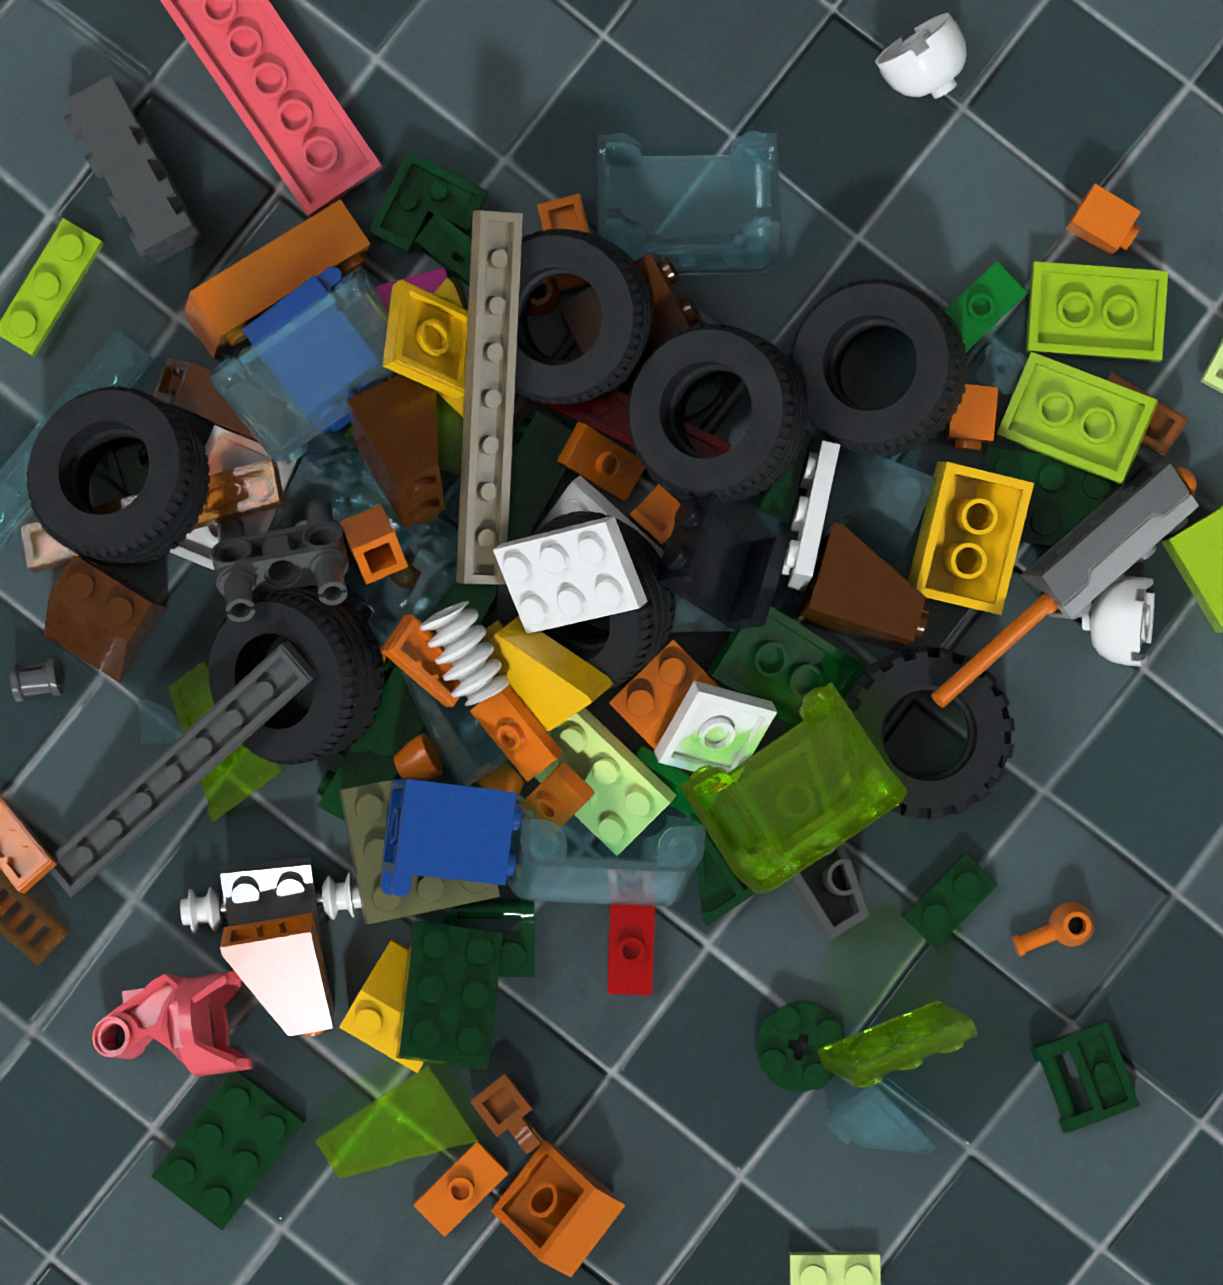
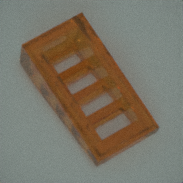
M0 869V891L5 889L8 892L0 902V934L38 966L69 932L28 892L25 894L18 892ZM16 901L21 903L20 909L6 922L2 918L4 913ZM30 913L37 917L21 934L15 930ZM45 924L50 931L35 947H32L28 941Z

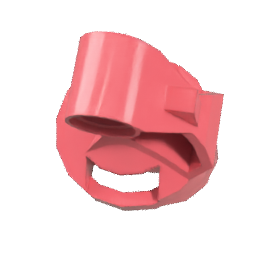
M234 970L194 977L163 974L152 980L145 988L122 991L123 1004L106 1015L96 1024L93 1030L92 1041L94 1048L105 1057L133 1059L141 1055L146 1046L155 1039L166 1046L189 1072L197 1077L252 1069V1059L229 1047V1023L225 1005L241 987L242 979ZM211 1018H212V1024H213V1038H212ZM123 1028L125 1041L118 1048L115 1038L118 1030Z

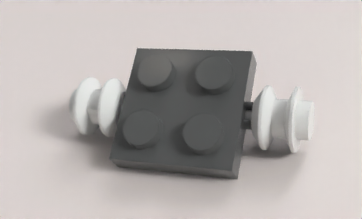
M311 857L223 865L220 871L224 896L222 901L220 895L213 887H209L204 897H197L193 889H189L188 898L181 899L180 901L183 926L190 925L193 934L197 933L200 924L206 923L210 925L213 932H216L223 918H227L228 927L313 912L320 945H322L323 934L319 909L324 907V911L328 916L335 920L338 910L347 909L352 918H355L356 908H362L357 881H353L351 873H348L343 883H336L332 876L328 875L322 884V892L321 889L316 890Z

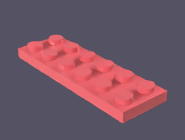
M160 0L309 218L383 169L372 150L269 0Z

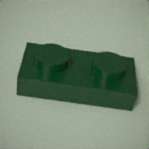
M963 853L902 917L936 949L998 884L966 853Z

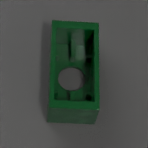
M436 212L415 239L416 246L467 286H470L472 239ZM458 258L463 263L459 264L455 259Z

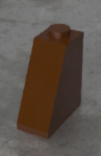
M167 358L153 394L154 397L169 407L272 445L274 439H278L283 434L288 421V414L285 411L289 403L187 361Z

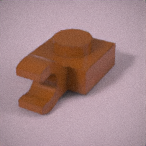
M508 1073L503 1074L470 1101L496 1137L509 1130L526 1154L544 1142L540 1133L524 1117L534 1109L533 1105Z

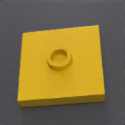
M404 280L393 284L382 366L452 398L459 399L465 396L468 310Z

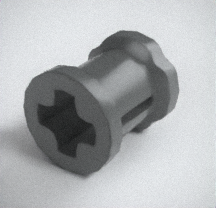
M50 656L46 662L23 666L20 663L10 664L9 678L12 694L16 702L25 701L28 696L52 693L55 697L63 695V676L59 660L56 656Z

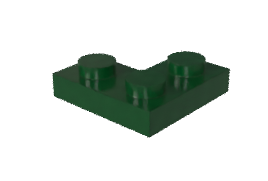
M408 151L368 232L410 253L428 215L434 216L437 212L455 227L469 234L472 229L473 211L482 209L489 192Z

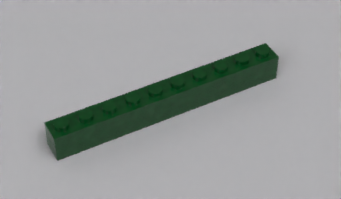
M536 411L532 420L526 416L523 418L512 438L513 441L519 444L511 458L508 542L528 537L535 531L569 470L557 462V459L573 430ZM458 537L447 555V558L453 561L445 577L438 573L425 597L431 600L423 616L417 612L414 614L422 623L447 607L463 601H469L463 609H475L479 615L471 626L483 625L497 600V584L456 583ZM390 659L384 668V677L388 680L384 685L382 703L374 723L371 724L370 729L356 743L338 751V754L344 757L336 773L331 770L327 771L316 791V794L322 796L318 807L345 821L339 790L397 779L399 773L394 763V756L410 740L423 733L439 704L438 700Z

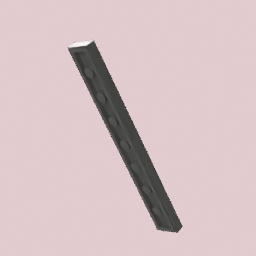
M288 640L280 644L51 855L58 864L49 873L70 897L79 893L318 676Z

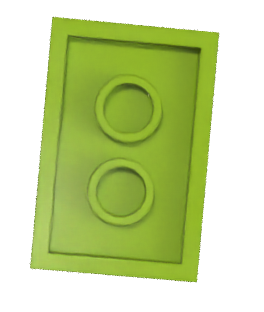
M1034 261L1031 267L1026 353H1031L1032 351L1038 354L1148 362L1162 361L1168 271Z
M1031 351L999 426L997 436L1117 484L1124 485L1158 405V400Z

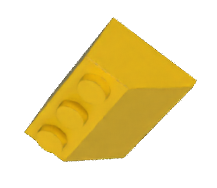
M937 461L908 582L927 598L1002 615L1034 483L951 462Z

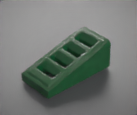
M806 429V438L802 441L803 447L801 450H798L797 453L799 455L796 460H793L792 467L786 470V474L782 478L780 477L777 483L770 485V488L763 493L757 504V510L785 525H789L793 518L810 447L811 432Z

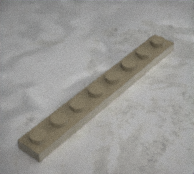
M473 211L456 583L506 585L493 549L502 543L508 542L523 213Z

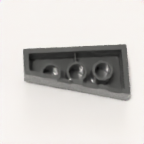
M112 75L65 99L64 103L70 114L64 116V120L77 141L84 138L91 153L85 156L98 180L104 177L112 191L107 194V197L120 219L124 216L126 217L133 230L128 235L141 258L148 255L158 264L204 239L120 86Z
M807 738L732 784L727 790L822 940H833L867 918L869 913L851 859L848 858L841 837L843 835L838 820L835 819L827 795L828 789L823 774H820L815 759V750L811 738Z

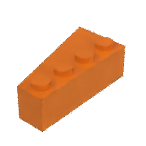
M340 199L191 290L186 303L184 317L214 359L232 346L245 340L247 337L242 329L313 275L317 277L329 267L338 268L344 277L358 270L366 262L363 257L366 256L371 243Z

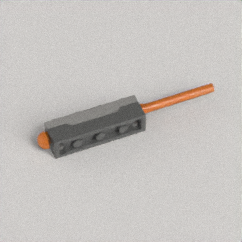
M1147 463L1027 568L1021 576L1037 600L931 694L936 704L944 708L1047 614L1049 617L1077 619L1086 614L1093 606L1092 600L1107 587L1123 581L1125 578L1124 572L1134 563H1139L1149 558L1156 551V544L1162 538L1182 529L1188 522L1187 516L1199 507L1192 496L1197 485L1194 474L1183 467L1173 468L1171 463Z

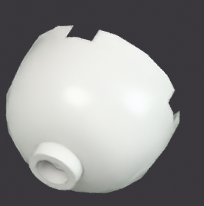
M949 13L935 16L914 28L915 34L903 42L900 37L876 58L875 62L880 69V73L894 90L905 96L922 97L931 93L934 99H937L956 87L957 83L954 77L964 67L967 50L963 33Z
M1125 577L1123 581L1107 587L1094 599L1092 608L1082 616V629L1090 631L1092 645L1099 655L1111 662L1122 665L1145 666L1148 655L1140 654L1142 643H1151L1155 593L1146 592V589L1154 584L1152 578Z

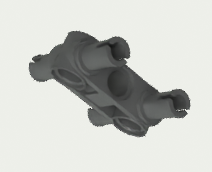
M325 500L310 502L305 508L307 525L246 536L244 535V523L238 517L226 516L217 522L216 533L218 543L211 550V558L215 571L216 586L221 595L225 597V611H227L226 615L230 620L235 622L250 620L255 614L253 596L277 590L294 589L317 584L318 598L322 603L337 605L346 599L347 588L344 576L349 571V561L343 530L334 521L332 504Z

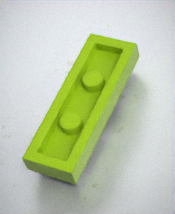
M63 218L0 320V337L35 357L104 243Z

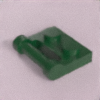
M521 896V901H478L444 909V925L459 927V919H521V931H491L503 933L499 977L535 976L534 896Z
M1102 1020L1058 1038L1038 1043L1030 1048L1036 1062L1040 1061L1061 1115L1058 1122L1063 1133L1073 1132L1140 1106L1107 1020ZM1067 1051L1071 1054L1091 1106L1079 1111L1057 1055Z

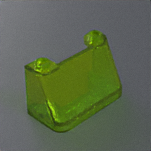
M832 682L825 687L815 688L806 694L802 701L803 705L799 710L800 717L803 720L801 723L730 772L721 766H703L697 769L690 776L689 781L680 787L732 872L757 894L767 893L778 888L901 803L907 794L906 787Z

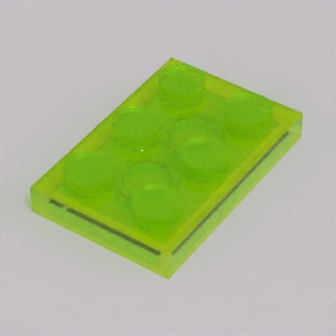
M936 1000L820 1048L818 1053L823 1067L852 1086L865 1088L881 1082L883 1075L897 1069L910 1070L920 1066L924 1062L923 1058L938 1052L950 1053L957 1051L964 1046V1041L978 1035L972 1018Z

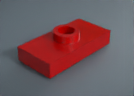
M610 903L607 994L652 996L654 904Z

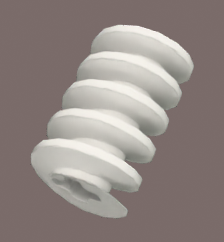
M463 601L447 607L432 615L419 626L421 631H436L437 634L427 645L429 648L443 646L445 651L435 659L436 664L451 663L452 668L442 677L444 681L459 680L460 684L450 694L453 698L466 696L468 699L464 704L466 706L494 696L505 689L510 682L506 675H495L501 669L502 664L497 658L487 659L493 653L494 647L490 642H479L485 636L486 630L482 625L471 626L479 615L475 609H463L469 601Z

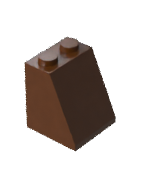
M400 374L347 399L356 447L403 527L407 529L415 524L428 523L440 512L446 510L441 417L437 390Z
M833 522L821 534L813 577L803 592L795 620L897 652L908 644L913 643L915 637H922L927 625L929 612L923 610L926 597L843 524Z
M74 554L49 594L43 635L121 683L168 607L102 565Z

